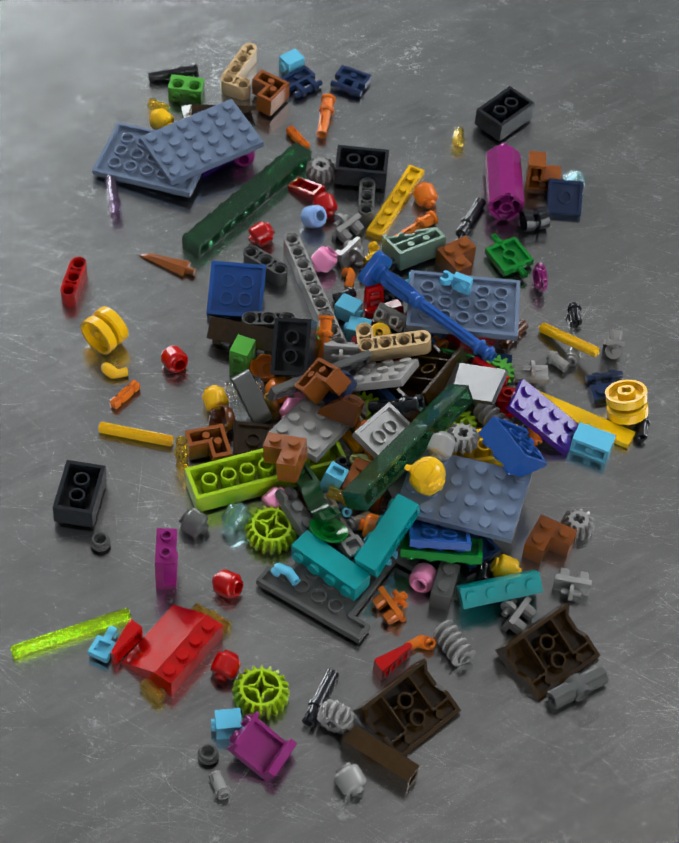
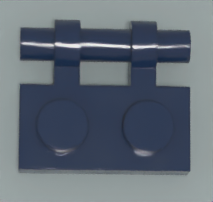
M306 65L281 77V79L290 83L289 92L296 90L293 93L295 99L303 98L308 92H314L323 85L320 79L314 80L315 73Z
M341 65L335 74V80H338V82L332 80L330 86L334 87L337 91L348 92L351 96L361 97L363 91L358 88L365 90L372 80V75Z
M609 370L608 373L599 374V372H595L592 375L585 376L586 383L593 382L594 384L589 385L588 389L593 404L606 403L605 391L609 385L617 382L618 378H623L622 371ZM609 380V383H601V381Z

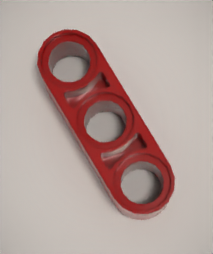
M83 257L71 259L60 287L61 303L65 307H74L78 303L86 281L87 263Z

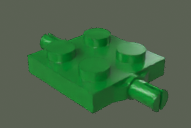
M496 233L492 234L490 239L495 244L485 248L487 257L503 277L518 272L523 279L527 278L529 273L524 268L534 264L532 256L516 237L501 240Z

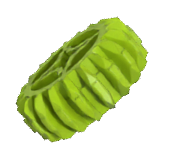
M272 505L270 508L263 506L262 510L256 508L255 513H250L249 518L246 520L245 538L249 541L250 547L255 546L256 552L262 550L263 555L266 552H269L271 556L274 552L280 555L281 550L287 552L289 547L298 538L297 532L280 506L278 508H273Z
M253 665L251 671L245 668L244 674L239 673L238 680L234 681V687L232 688L233 702L236 703V708L242 709L243 716L248 713L251 715L257 711L260 713L259 720L262 719V716L269 720L270 714L277 716L278 711L283 712L284 705L288 704V697L290 696L289 684L285 681V676L280 675L278 669L273 672L271 666L268 669H264V666L261 665L260 669H256ZM260 688H262V697H260Z

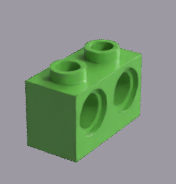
M171 74L168 86V100L202 104L205 78Z
M237 335L229 350V375L235 376L246 369L250 371V362L252 359H255L256 340Z

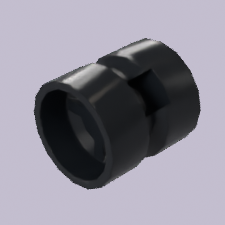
M542 206L536 207L534 210H521L519 221L522 231L531 232L535 231L536 228L538 230L549 228L550 215L547 207Z

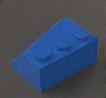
M493 416L480 430L479 435L483 438V444L493 451V457L503 464V470L507 474L522 477L547 465L541 452L533 446L535 444L534 440L527 436L529 432L526 428Z

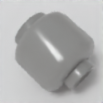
M445 431L434 433L427 446V451L431 457H435L440 461L450 459L456 446L453 435Z
M348 762L335 771L334 781L343 795L352 794L354 797L364 790L362 786L366 783L367 779L357 764L351 765Z

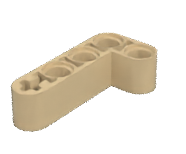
M244 44L221 75L222 94L238 100H248L250 98L251 82L245 77L257 61V46L255 44Z
M360 323L356 327L358 352L361 353L369 350L372 354L369 362L425 355L432 349L431 335L426 330L374 336L370 324Z

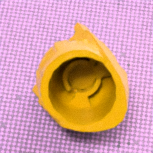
M427 456L419 459L413 465H405L404 469L410 472L409 482L418 493L430 496L443 489L446 470L440 460Z

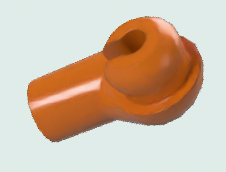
M422 634L408 641L412 644L411 651L416 648L432 650L436 646L434 638Z

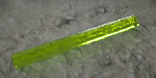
M123 608L12 645L10 647L12 656L16 658L109 627L110 625L127 621L132 618L129 608Z

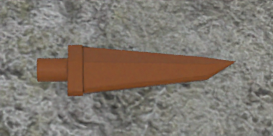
M153 253L138 255L181 277H184L186 273L194 276L197 271L195 268L190 267L191 262Z

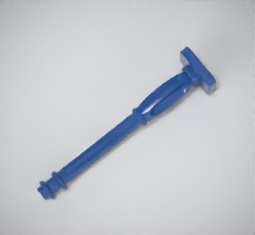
M380 250L374 253L358 275V281L367 287L380 282L394 296L411 305L414 309L422 311L473 349L475 355H481L483 361L492 362L495 359L497 353L494 346H487L485 340L476 338L426 301L424 295H421L407 281L388 271L392 265V259Z

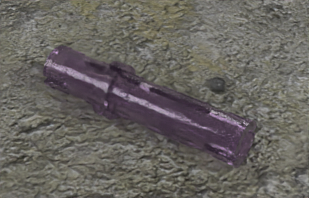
M109 175L105 178L109 199L107 204L110 208L111 218L118 220L122 217L120 208L122 203L119 199L116 177Z

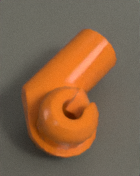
M344 267L341 274L343 277H346L344 288L346 289L348 286L353 287L356 275L353 268Z

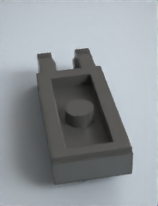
M287 486L285 492L282 489L276 490V499L299 537L306 530L310 531L309 525L312 517L298 498L293 486Z

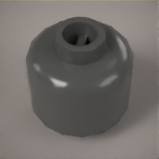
M196 508L187 509L179 520L181 530L194 538L198 537L199 534L204 536L210 527L207 524L208 516Z

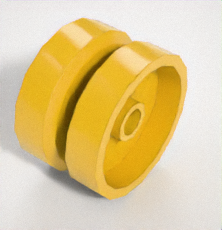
M105 306L96 310L92 316L86 318L80 325L81 332L87 343L95 351L103 355L111 353L117 345H120L128 338V329L122 318L111 308Z
M626 379L614 382L607 387L605 391L608 419L619 425H632L643 421L648 416L647 388L642 382Z

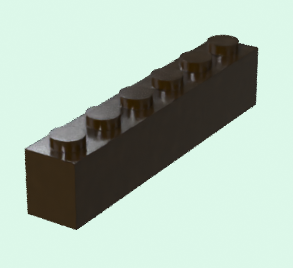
M211 316L206 338L212 340V344L222 346L223 343H227L231 348L239 334L256 340L255 353L260 350L264 351V354L272 355L274 329ZM317 338L314 362L318 358L321 340Z

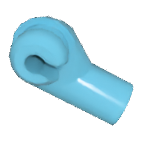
M341 498L338 504L339 509H343L342 515L349 518L353 514L352 502L349 499Z
M276 563L271 568V573L274 576L285 575L292 586L300 582V578L292 567Z

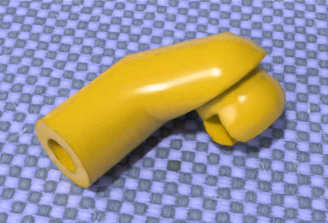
M375 241L368 244L369 254L363 260L365 265L374 253L380 250Z
M108 362L103 363L101 366L102 373L110 379L129 376L127 367L117 369Z

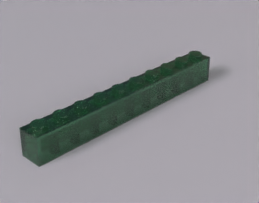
M297 142L288 147L273 162L266 165L261 172L255 174L250 181L243 184L238 191L232 193L226 201L220 203L214 211L209 212L203 220L197 222L191 230L185 232L182 236V249L197 259L201 258L306 169L307 163L311 161L312 151Z
M449 384L341 492L347 509L367 511L406 471L404 469L405 465H412L427 450L432 435L439 433V431H445L474 402L469 385Z

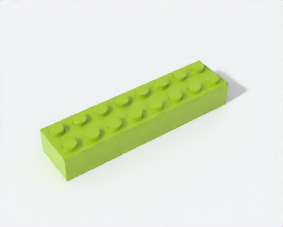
M338 440L317 463L309 458L306 459V462L318 480L321 481L331 462H335L340 456H346ZM263 448L185 468V484L194 507L201 512L263 496L272 487L279 488L281 486L284 489L287 486L297 487L294 482L277 479L276 464L264 462Z

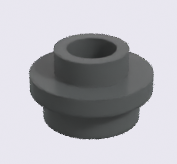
M104 532L95 533L90 540V545L95 551H105L111 544L109 536Z
M210 743L202 745L197 752L198 760L205 765L214 764L219 758L217 747ZM207 753H209V754H211L212 756H211V757H205L204 755L207 754Z

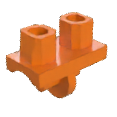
M383 585L379 587L380 593L372 599V602L379 611L387 605L390 606V609L382 614L387 623L391 625L398 620L401 623L405 622L407 619L398 606L401 605L403 609L408 606L405 602L408 599V594L405 591L399 593L395 589L392 591L394 597L391 598Z

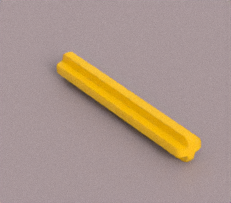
M545 322L539 325L540 333L592 357H597L600 353V348Z
M100 422L98 427L99 433L172 447L174 442V436L132 427Z

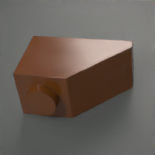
M346 394L324 404L317 414L353 428L359 422L365 401L361 400L357 395Z

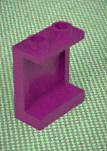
M157 528L155 549L156 590H177L178 552L176 551V528Z
M256 711L251 715L247 714L240 722L242 727L239 731L236 730L229 738L231 743L227 750L267 782L277 775L297 743L292 738L286 741L258 719L260 713Z

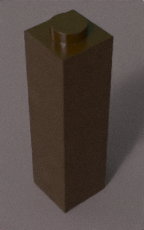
M355 724L350 731L346 730L342 735L341 750L404 791H407L417 778L420 765Z

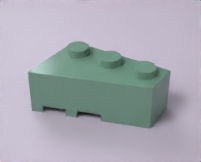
M437 227L415 230V233L411 234L398 232L397 236L388 237L387 234L382 235V252L388 257L394 258L395 261L393 263H396L400 271L435 258L437 249L446 245V236Z

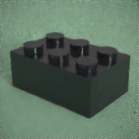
M509 86L476 109L474 124L498 141H501L533 117L535 102Z
M338 145L334 184L359 186L361 179L371 178L375 181V188L385 189L389 150Z
M275 317L271 375L296 378L303 375L314 363L316 321L312 319Z
M72 460L66 461L52 507L54 522L94 527L107 481L106 466Z

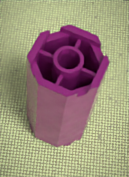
M502 143L485 154L488 213L496 219L502 220V217H506L507 220H512L519 216L524 206L521 154L513 146Z

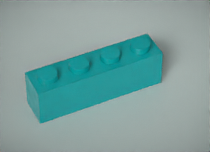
M399 493L395 499L392 498L387 505L385 514L379 516L375 529L367 534L363 547L357 549L354 555L355 563L377 578L420 514L419 504Z
M306 530L291 545V557L295 562L307 567L312 574L318 575L326 584L338 589L343 596L355 601L369 586L370 573L317 538L310 531Z
M532 569L457 585L456 591L459 606L463 609L543 593L540 572Z

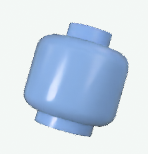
M320 205L307 206L301 212V221L307 228H319L326 222V211Z

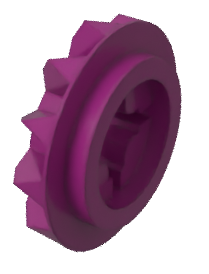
M536 263L533 269L534 286L539 292H544L548 285L546 267L542 263Z

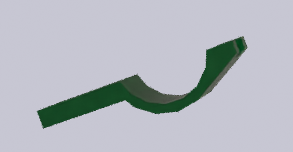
M305 461L298 481L295 484L300 490L310 514L323 524L333 518L341 517V512L337 506L331 508L327 503L318 478Z

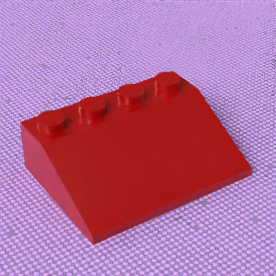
M173 604L124 658L122 664L165 693L173 696L222 640L223 624L207 614Z

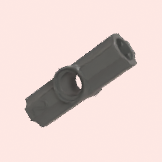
M597 666L581 675L579 673L571 675L562 685L547 692L548 703L552 708L558 709L573 700L578 702L585 699L591 691L608 683L609 678L606 670L603 667Z

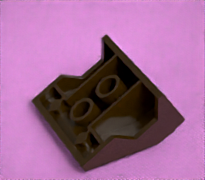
M432 344V349L428 354L410 357L411 359H418L419 367L401 387L387 389L396 399H400L404 395L415 397L417 394H421L425 399L427 411H432L443 398L442 393L456 363L468 364L463 347H459L454 354H447L441 351L435 344Z
M567 603L557 606L495 650L506 668L536 700H540L548 691L558 687L571 675L576 674L601 656L589 636L580 631L570 618L569 605Z
M425 658L413 663L353 710L365 729L372 736L404 756L461 711L447 689L438 685L428 672Z

